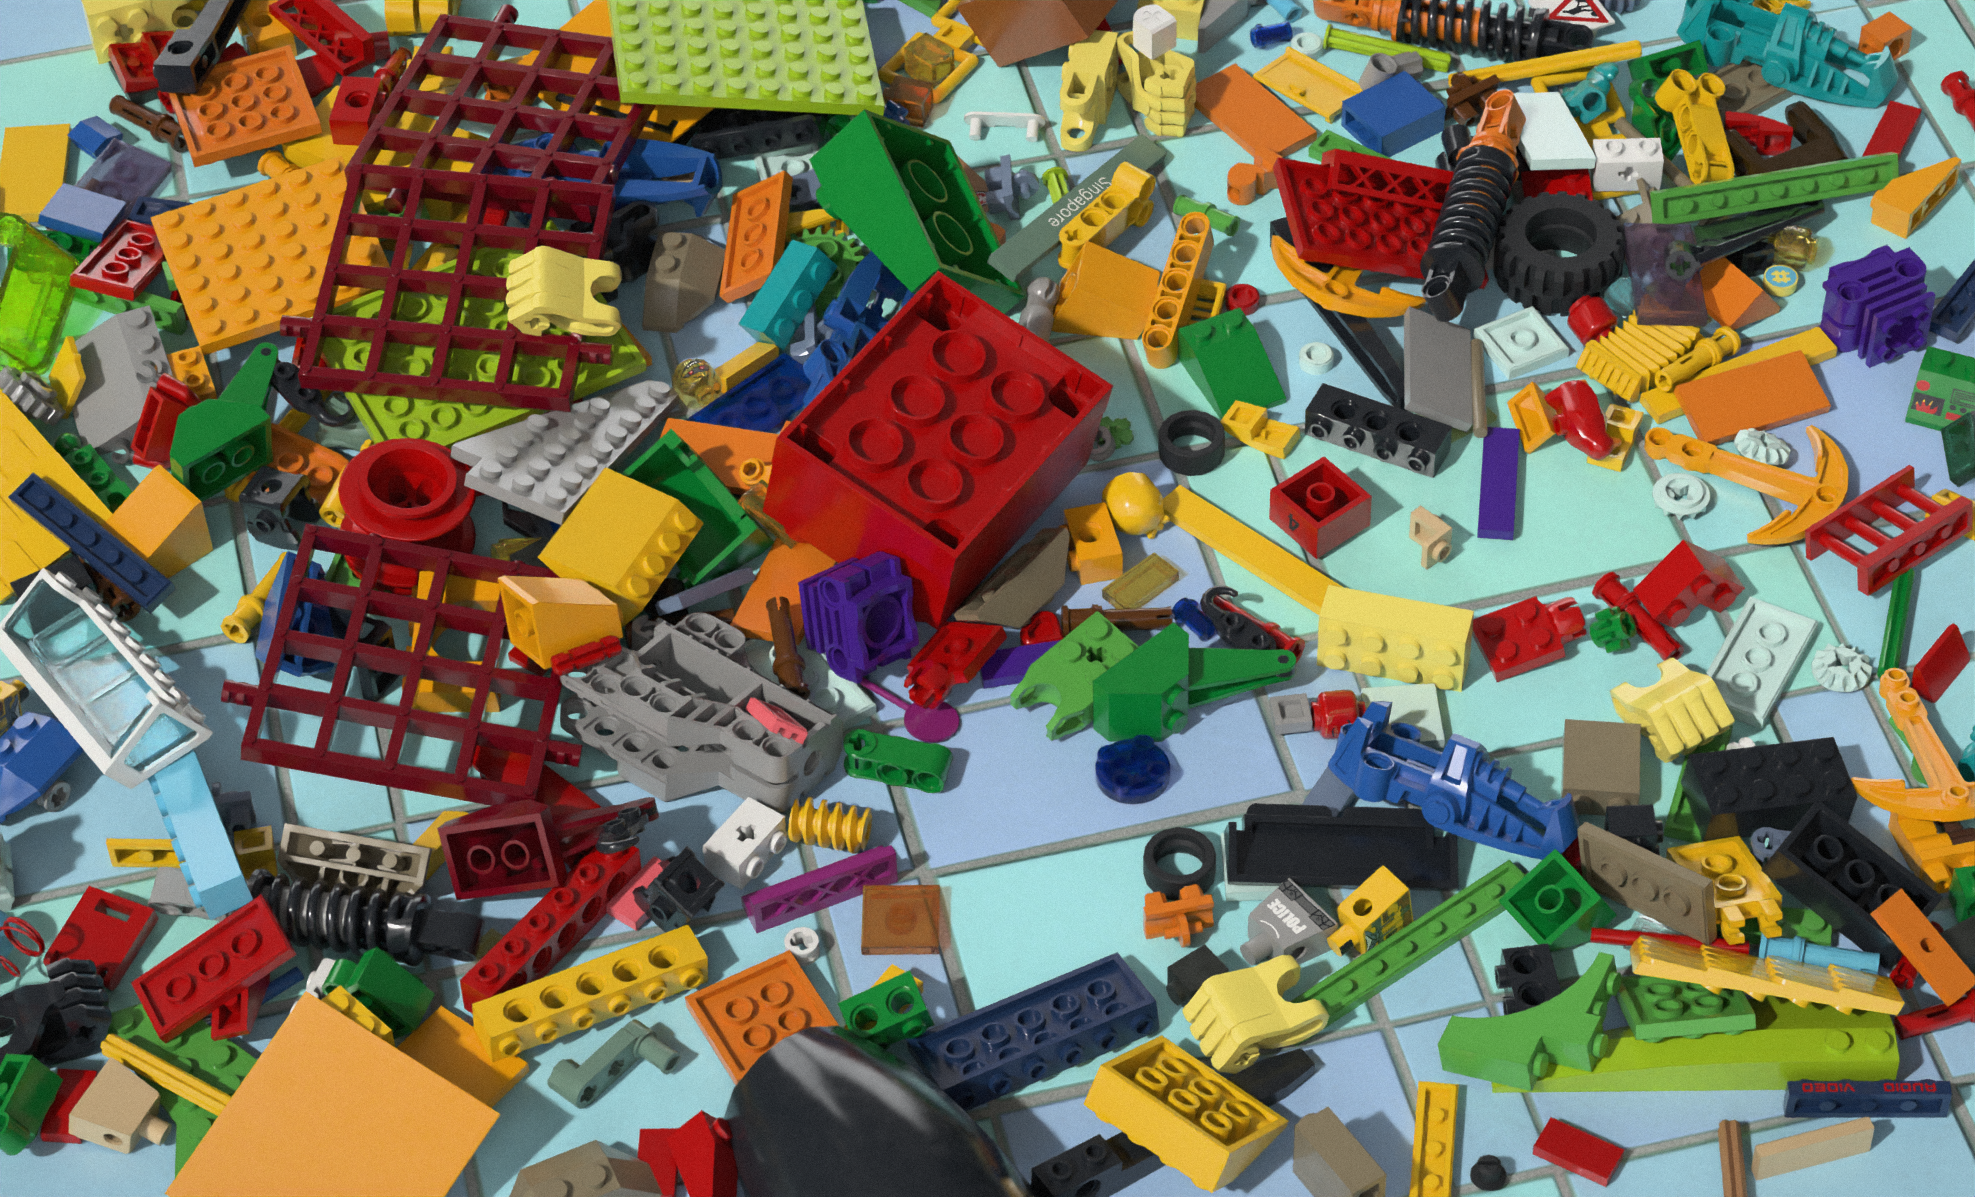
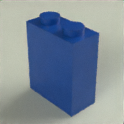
M1403 71L1342 101L1341 126L1363 146L1391 157L1444 131L1446 110L1445 105L1439 98L1434 97L1423 87L1421 82L1415 80L1406 71Z

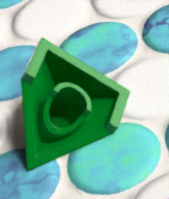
M1638 94L1633 102L1631 124L1645 138H1660L1662 153L1672 161L1682 148L1673 114Z

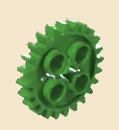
M818 227L814 234L810 235L809 231L804 229L802 237L798 238L794 233L790 234L791 241L795 240L819 248L837 265L834 273L814 302L816 305V315L822 319L823 312L826 311L834 299L838 298L848 277L865 256L861 246L857 247L854 238L848 240L845 232L836 236L834 228H831L826 234H822L821 227ZM785 241L784 252L787 249L790 242Z

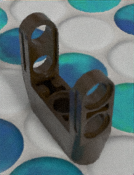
M1803 101L1790 104L1785 109L1786 121L1789 126L1793 127V136L1802 145L1764 160L1737 130L1724 129L1734 164V174L1737 177L1849 158L1834 132Z

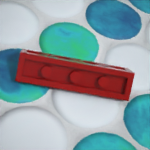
M279 0L268 5L269 13L342 76H347L375 62L373 36L331 0ZM293 6L299 10V14L284 12ZM302 24L317 25L318 29H303ZM332 40L337 42L336 46L322 45L320 41ZM339 56H350L355 59L344 64L339 59Z
M1337 148L1322 153L1321 166L1329 167L1327 190L1439 212L1443 203L1435 202L1428 190L1430 188L1446 189L1447 193L1449 183L1453 177V171ZM1339 170L1353 172L1357 179L1350 185L1338 183ZM1368 176L1384 178L1388 185L1381 191H1377L1372 188L1366 178ZM1399 182L1415 184L1419 191L1413 196L1407 197L1397 184ZM1359 183H1361V185H1362L1364 188L1356 187V186H1357ZM1390 189H1392V191L1394 192V194H1392V193H1387V192H1388ZM1422 195L1425 200L1418 199V197Z

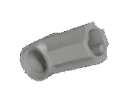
M1408 51L1393 56L1375 53L1370 57L1359 79V86L1364 91L1403 71H1406L1415 80L1419 79L1424 72L1422 58L1416 51L1412 53Z

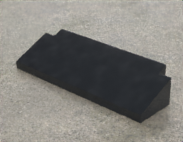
M1254 803L1248 807L1246 814L1241 819L1242 830H1237V822H1229L1224 830L1227 882L1230 885L1280 886L1285 880L1290 878L1299 887L1358 888L1384 865L1409 890L1457 892L1459 889L1457 835L1447 832L1444 837H1434V826L1426 821L1422 809L1348 807L1344 811L1343 817H1332L1331 810L1323 805Z

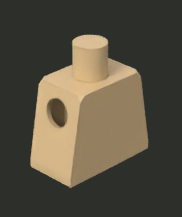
M110 1057L69 1114L68 1133L127 1154L132 1152L142 1137L161 1146L169 1136L172 1124L156 1117L160 1106V1094L158 1091L116 1059Z

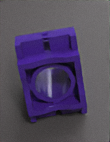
M1884 245L1872 250L1861 259L1842 262L1829 268L1828 280L1824 281L1822 285L1826 290L1821 325L1818 326L1835 344L1838 352H1851L1858 349L1857 356L1860 359L1866 358L1865 364L1871 368L1883 362H1889L1893 358L1912 350H1918L1927 344L1936 295L1932 291L1927 292L1928 286L1924 283L1926 276L1925 263L1910 247L1895 253L1888 245Z
M877 551L860 560L852 557L798 582L807 649H816V652L819 654L826 652L827 662L837 676L858 684L863 681V676L877 670L876 665L884 667L898 659L907 660L912 657L911 648L919 645L918 628L912 611L913 586L912 578L901 573L900 557L883 551Z

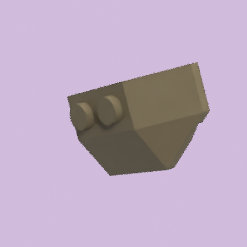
M659 231L646 275L643 330L677 333L684 327V323L696 318L715 303L723 272L725 249L702 235Z
M1043 528L1034 539L1024 544L1005 560L962 602L954 613L956 620L974 624L1003 626V628L1020 629L1029 624L1031 616L1040 607L1050 603L1054 599V594L1064 585L1070 536L1067 528Z
M285 823L277 861L293 882L300 876L305 877L309 881L310 890L314 882L320 879L327 882L329 893L333 886L339 882L344 883L348 887L349 896L355 887L364 886L368 892L369 903L372 893L377 889H383L387 893L389 906L390 900L396 892H403L406 896L413 897L425 887L432 849Z
M594 1140L521 1169L509 1197H661L663 1194L648 1163Z

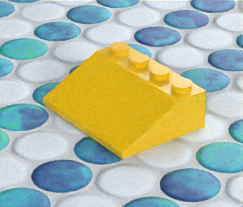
M605 467L539 554L538 558L560 578L583 579L593 588L599 589L609 600L616 602L623 613L622 628L642 612L704 523L678 499Z
M1162 1035L1101 1064L1083 1104L1094 1111L1101 1121L1114 1125L1127 1134V1137L1133 1143L1146 1147L1159 1156L1162 1163L1178 1169L1191 1178L1194 1185L1211 1193L1233 1182L1289 1123L1287 1119Z

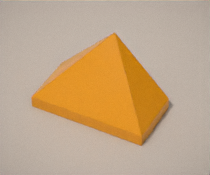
M1533 381L1507 402L1517 429H1520L1519 436L1524 450L1529 454L1555 434L1553 416L1557 415L1555 409L1545 401L1544 397L1546 394Z

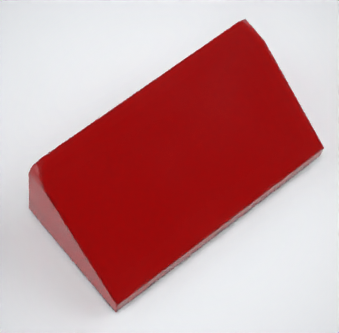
M1953 623L1949 625L1914 667L1910 688L1915 689L1919 697L1930 703L1938 701L1970 661L1968 649L1957 625Z

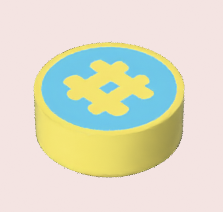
M1773 265L1765 270L1763 288L1767 293L1776 297H1786L1796 291L1798 274L1793 268L1786 265Z

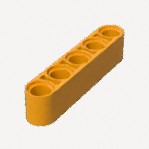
M1201 212L1188 213L1179 223L1142 334L1146 359L1152 367L1157 369L1171 366L1177 358L1178 329L1188 325L1214 246L1209 218Z

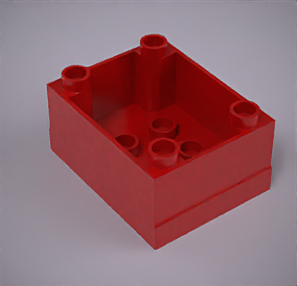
M937 271L778 435L773 451L772 469L762 512L783 525L786 534L791 539L799 543L811 544L838 563L852 557L860 560L877 551H883L900 557L902 575L912 578V611L914 620L916 622H926L938 630L1087 465L1113 385L946 275Z

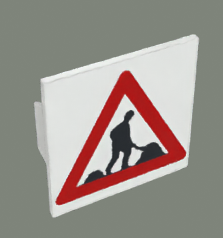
M1599 0L1528 1L1531 8H1549V20L1576 25L1581 24L1589 27L1593 32L1594 38L1600 28L1615 24L1614 19Z

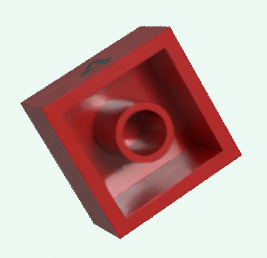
M1323 456L1270 489L1269 519L1314 558L1318 559L1370 526L1372 496Z

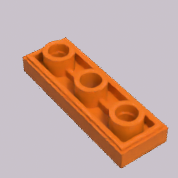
M1902 888L1870 913L1947 1007L1955 1003L1975 985V975Z

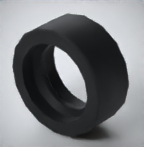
M1198 410L1180 411L1170 415L1162 422L1158 432L1160 460L1165 467L1182 475H1202L1213 471L1221 464L1225 455L1223 425L1216 417ZM1196 435L1211 441V444L1200 450L1188 451L1176 447L1172 442L1182 436Z
M1174 827L1164 829L1152 836L1146 844L1143 856V875L1147 886L1153 892L1160 891L1165 893L1167 900L1177 901L1180 900V890L1185 886L1198 884L1203 893H1206L1214 883L1216 852L1212 842L1204 834L1191 828ZM1186 853L1198 858L1202 862V866L1192 874L1180 876L1162 871L1157 866V862L1168 854Z

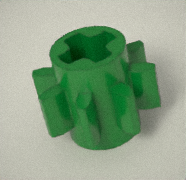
M1619 606L1595 612L1598 621L1592 622L1590 625V635L1594 644L1599 648L1605 647L1607 653L1630 648L1631 644L1628 639L1633 638L1636 634V625L1632 616L1626 611L1620 612Z

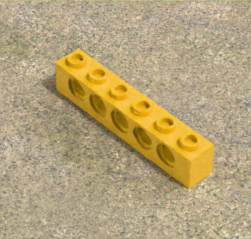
M685 925L472 1004L474 1030L492 1062L506 1057H513L524 1050L540 1044L553 1042L559 1037L578 1030L588 1029L592 1025L612 1017L623 1016L631 1010L650 1003L660 1002L664 998L684 990L697 988L699 985L708 982V956L690 926Z

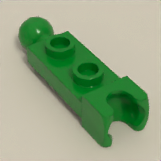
M63 433L56 438L54 442L55 451L61 455L113 514L132 493L131 489L116 476L91 444L82 448L79 437L72 433Z

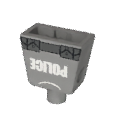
M1288 878L1250 913L1248 917L1249 941L1240 946V951L1250 965H1255L1266 957L1271 960L1281 955H1292L1300 965L1332 950L1327 943V937L1337 930L1338 923L1295 882Z

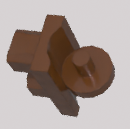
M1463 72L1454 74L1451 77V87L1446 89L1449 97L1447 99L1448 105L1445 109L1444 120L1447 121L1454 118L1458 124L1465 125L1466 127L1477 121L1479 113L1474 107L1480 105L1484 111L1487 99L1497 92L1501 81L1496 74L1478 82L1475 76L1468 78Z

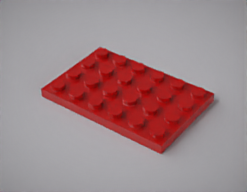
M1277 157L1273 170L1298 259L1426 280L1421 273L1420 262L1431 241L1432 232L1440 215L1439 211L1327 190L1329 167ZM1339 170L1338 183L1350 185L1357 179L1353 172ZM1368 176L1366 178L1372 188L1377 191H1381L1388 185L1384 178ZM1405 182L1397 184L1407 197H1411L1419 191L1415 184ZM1359 183V184L1356 186V187L1364 188V187L1361 185V183ZM1430 188L1428 190L1435 202L1444 203L1446 189ZM1390 189V190L1387 192V193H1392V194H1394V192L1392 191V189ZM1422 195L1418 197V199L1425 200ZM1486 268L1485 277L1479 289H1484L1489 281Z

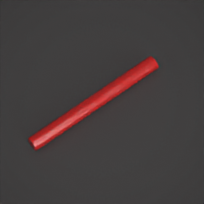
M1591 927L1590 943L1632 946L1640 935H1647L1700 948L1703 944L1687 935ZM1716 938L1710 944L1749 955L1750 942L1745 940V943L1729 945L1724 938Z

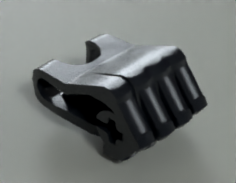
M645 200L634 201L614 212L603 260L619 265L622 272L620 284L634 282L648 272L656 241L648 237V235L658 226L659 215L656 206ZM647 214L634 222L637 216ZM594 217L592 223L582 221L573 223L568 232L592 234L596 217ZM576 255L582 258H587V256ZM618 289L612 292H600L607 303L618 299Z
M64 958L46 965L47 973L50 977L48 983L25 985L0 997V1038L12 1034L8 1043L0 1048V1065L6 1054L31 1055L48 1067L95 1055L102 1051L100 1045L107 1036L109 1026L112 1023V1014L108 1007V994L103 990V979L100 974H96V965L93 960Z

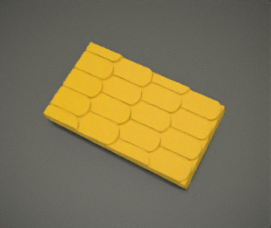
M1 389L0 605L13 596L10 582L56 564L72 552L16 507L8 498L33 472L99 525L102 526L112 515L103 502Z
M1640 935L1638 939L1636 938L1629 950L1633 974L1696 983L1717 995H1720L1724 988L1744 991L1761 1002L1764 1001L1767 995L1785 997L1805 1009L1810 1002L1829 1004L1846 1015H1850L1854 1008L1898 1015L1905 1004L1891 978L1831 963L1827 968L1775 955H1768L1764 959L1704 943L1700 948L1647 935Z

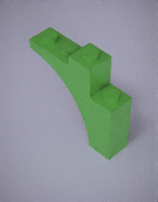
M1599 952L1592 965L1572 986L1551 1000L1536 1007L1496 1017L1470 1018L1452 1015L1437 1044L1443 1071L1532 1091L1538 1078L1545 1075L1549 1062L1592 1072L1598 1057L1602 1058L1606 1053L1608 1035L1604 1034L1602 1024L1606 1018L1607 1004L1611 996L1617 995L1621 985V974L1617 972L1614 955Z

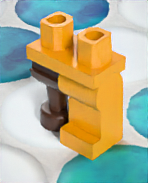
M1891 812L1888 828L1909 868L1914 872L1915 876L1938 894L1946 893L1950 890L1954 868L1975 865V828H1964L1960 821L1919 820ZM1934 823L1944 826L1945 832L1938 833Z

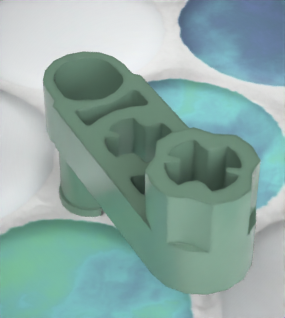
M635 1019L616 1032L582 1065H579L572 1059H562L558 1062L548 1078V1086L577 1108L583 1109L600 1096L638 1059H646L667 1075L675 1070L681 1057L678 1051L673 1050L657 1039L656 1032Z

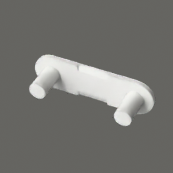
M974 111L964 116L965 123L970 125L969 138L971 140H980L981 127L1015 126V128H1027L1026 140L1028 142H1036L1038 140V128L1043 127L1046 121L1042 115L1035 113Z

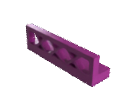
M892 845L875 847L741 897L742 907L755 932H763L898 882L896 852Z

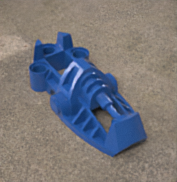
M545 133L537 138L524 140L512 145L545 150L555 133ZM637 139L618 174L617 183L613 184L615 185L616 192L614 212L639 200H645L654 205L668 204L670 201L683 199L684 202L694 207L696 217H701L707 212L722 188L720 163L714 154L697 148L664 141ZM605 141L601 151L577 150L575 144L572 143L567 153L604 158L613 142ZM496 166L492 174L529 178L532 171ZM695 172L692 182L653 181V178ZM554 175V178L557 180L591 182V180ZM512 211L515 218L527 226L532 214Z
M872 251L853 270L838 298L834 299L825 311L823 324L831 328L833 332L830 339L823 340L803 363L804 374L811 380V385L803 398L805 408L889 322V320L882 317V304L885 298L896 302L902 300L897 311L898 313L915 295L904 286ZM871 291H876L877 295L873 303L868 304L866 307Z
M1371 702L1362 717H1357L1354 723L1341 726L1335 753L1329 760L1328 767L1335 776L1353 790L1357 797L1365 801L1381 802L1386 799L1397 804L1403 799L1422 807L1424 818L1434 827L1492 848L1543 860L1554 849L1562 854L1578 836L1577 829L1581 825L1571 793H1567L1564 798L1549 800L1543 803L1528 794L1525 786L1511 779V767L1507 766L1501 769L1500 762L1496 758L1491 762L1487 749L1481 743L1455 733L1449 738L1443 752L1420 744L1422 733L1417 727L1403 722L1388 724L1393 702ZM1528 824L1545 830L1544 837Z

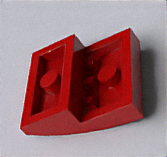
M173 31L142 32L141 42L109 44L108 56L125 93L159 87L158 80L153 75V64L165 48L166 43L173 36Z

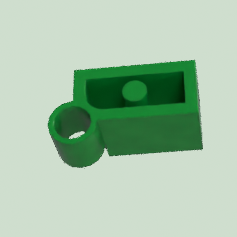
M1697 40L1627 61L1631 79L1633 80L1629 85L1628 93L1633 102L1638 94L1645 97L1641 89L1644 83L1646 88L1649 89V96L1645 98L1653 102L1655 101L1657 90L1673 70H1686L1692 76L1708 72L1701 41Z
M378 947L365 952L358 965L347 959H337L322 985V991L326 996L341 985L392 1029L394 1040L417 1029L435 995L433 991L424 985L418 976L410 974L395 962L391 954Z
M6 1054L0 1065V1150L10 1156L20 1153L26 1145L36 1138L39 1127L49 1107L55 1101L56 1093L63 1081L61 1077L31 1055Z

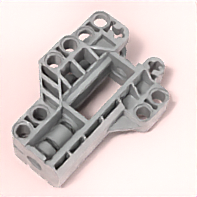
M692 613L675 626L661 618L649 621L648 615L639 616L632 622L631 651L621 646L622 652L618 656L606 657L604 661L579 670L577 668L573 669V672L585 673L586 675L583 677H571L568 674L560 675L561 683L566 688L575 692L574 695L561 705V728L617 760V771L622 778L664 802L719 785L744 800L750 797L778 813H783L793 806L795 799L798 798L800 800V794L805 796L823 780V774L828 776L834 771L842 751L843 722L839 716L815 705L811 700H806L786 689L784 685H779L753 671L745 651L744 634L740 630L707 613ZM755 697L787 712L807 729L808 734L804 743L800 744L792 738L783 737L779 732L776 734L768 730L745 710L750 698ZM580 713L586 717L577 720L569 718L568 715ZM607 729L612 730L615 733H613L612 735L603 736L599 735L596 732L599 730ZM679 746H685L689 750L681 752L677 749Z

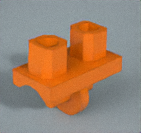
M1198 884L1183 887L1180 890V900L1167 902L1165 893L1160 891L1146 894L1145 907H1143V931L1146 940L1163 936L1165 940L1178 937L1182 948L1190 946V935L1202 933L1204 928L1214 927V901L1212 895H1204Z

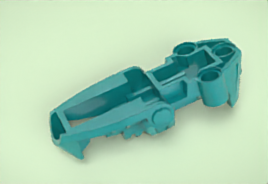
M1686 0L1681 23L1676 32L1686 44L1700 40L1706 62L1710 66H1723L1728 62L1739 65L1742 60H1746L1763 66L1761 74L1767 83L1779 88H1785L1790 92L1827 102L1876 108L1888 96L1899 78L1889 46H1885L1883 52L1867 55L1836 38L1837 29L1834 27L1827 28L1826 23L1823 21L1818 22L1813 11L1790 3H1785L1781 14L1778 15L1754 7L1755 0ZM1825 60L1863 73L1870 79L1868 88L1842 71L1825 63Z

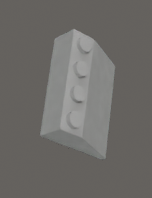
M150 305L116 314L75 341L78 353L81 354V363L86 380L73 406L72 413L83 447L91 444L99 455L122 450V448L113 446L116 439L125 438L132 444L150 386L156 387L157 385L153 381L147 384L138 381L136 377L137 372L145 377L153 375L152 370L144 366L142 362L144 360L153 361L158 367L159 374L167 373L173 377ZM57 352L56 354H54L56 359H57V356H58L59 352Z

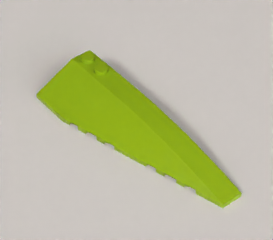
M1767 995L1763 1002L1755 998L1748 999L1755 1012L1756 1029H1747L1736 1035L1716 1032L1705 1033L1702 1037L1694 1039L1674 1036L1664 1037L1659 1042H1645L1635 1039L1629 1025L1604 1031V1034L1608 1035L1607 1050L1604 1057H1598L1592 1072L1549 1062L1545 1075L1538 1078L1532 1091L1491 1082L1492 1093L1786 1090L1787 1081L1802 1079L1813 1081H1839L1842 1079L1879 1081L1891 1079L1896 1081L1900 1058L1895 1028L1890 1015L1887 1013L1854 1008L1850 1015H1846L1829 1004L1810 1002L1805 1009L1785 997Z

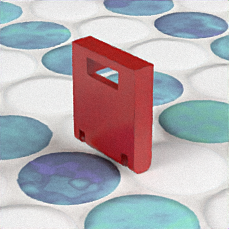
M88 886L45 954L44 965L46 966L64 958L93 960L96 965V974H100L103 979L104 988L114 991L159 920L156 911L153 908ZM106 908L123 913L130 917L126 922L118 918L106 915Z

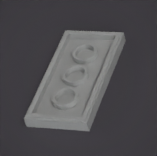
M1410 306L1404 313L1405 410L1450 425L1464 432H1467L1473 425L1470 329L1449 321L1440 322L1436 320L1435 316Z

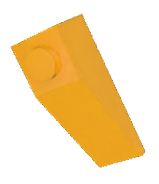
M1953 157L1892 179L1883 190H1877L1872 197L1870 207L1873 208L1871 223L1907 239L1955 187L1961 159Z

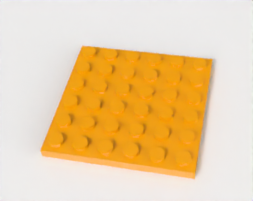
M342 156L150 217L203 356L280 331L282 315L302 316L305 318L313 317L347 186L344 172L346 164ZM361 201L358 214H367ZM351 237L345 264L390 268L378 238ZM339 286L334 308L380 289Z

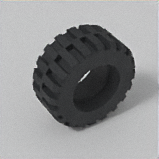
M1558 191L1557 194H1549V192L1539 193L1535 198L1528 196L1520 201V205L1515 203L1502 216V221L1498 226V233L1495 237L1494 277L1497 279L1500 289L1507 293L1509 299L1516 304L1522 303L1524 309L1533 306L1536 310L1541 311L1542 315L1551 316V313H1559L1560 317L1569 316L1568 310L1570 306L1581 297L1586 295L1591 297L1599 296L1606 301V298L1609 299L1617 291V286L1621 283L1626 246L1623 226L1609 208L1604 210L1602 203L1595 199L1593 201L1587 200L1585 195L1576 193V196L1567 195L1565 191ZM1562 250L1574 253L1576 256L1554 257L1546 255L1541 251Z

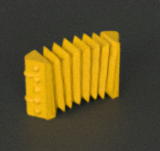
M1644 297L1640 301L1639 311L1634 309L1633 314H1629L1628 322L1623 321L1622 329L1615 327V333L1609 331L1608 339L1600 336V342L1590 340L1586 343L1576 368L1588 375L1591 380L1594 379L1613 391L1614 395H1619L1626 401L1633 403L1639 401L1640 392L1648 391L1649 386L1652 388L1657 387L1655 384L1656 372L1693 351L1697 341L1704 338V336L1700 334V329L1692 326L1689 321H1684L1678 314H1673L1668 308L1659 305L1657 301Z

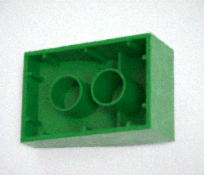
M864 109L809 159L821 184L816 190V198L821 207L834 219L843 221L911 293L916 294L939 271L1003 314H1006L1025 297L1018 279L1013 283L987 263L990 255L1001 247V244L949 140Z

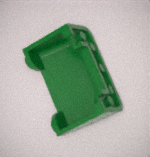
M672 429L622 473L624 476L678 499L704 523L676 562L680 570L676 576L684 583L687 589L735 571L763 554L774 543L768 533L706 462Z

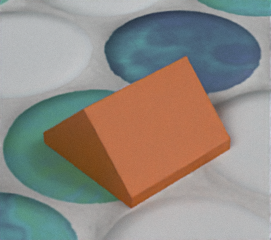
M1725 257L1705 265L1684 290L1686 296L1721 326H1728L1733 330L1780 311V306L1761 287Z

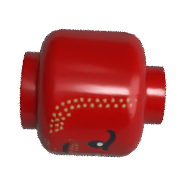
M1348 689L1321 692L1317 697V702H1311L1314 732L1319 731L1322 738L1327 740L1338 739L1341 726L1354 723L1357 717L1363 716L1366 711L1365 702H1358L1355 693Z

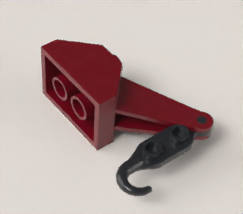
M646 797L623 804L552 816L548 805L528 799L496 804L446 821L437 830L456 900L459 901L558 887L567 879L564 858L593 845L596 846V850L601 854H612L626 850L636 845L640 840L638 836H631L645 831L644 825L658 819L659 812L655 798ZM618 817L603 825L558 840L556 831Z

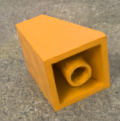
M1086 240L1059 282L1060 297L1052 313L1054 316L1052 331L1137 340L1145 328L1158 289L1160 271Z
M161 465L156 466L102 525L104 529L167 579L213 551L202 501Z
M502 576L498 578L510 642L543 669L552 667L550 659L553 655L562 652L564 654L568 653V650L592 641L599 642V639L609 635L617 636L619 639L623 638L621 628L623 613L619 605L609 600L599 589L593 588L583 579Z

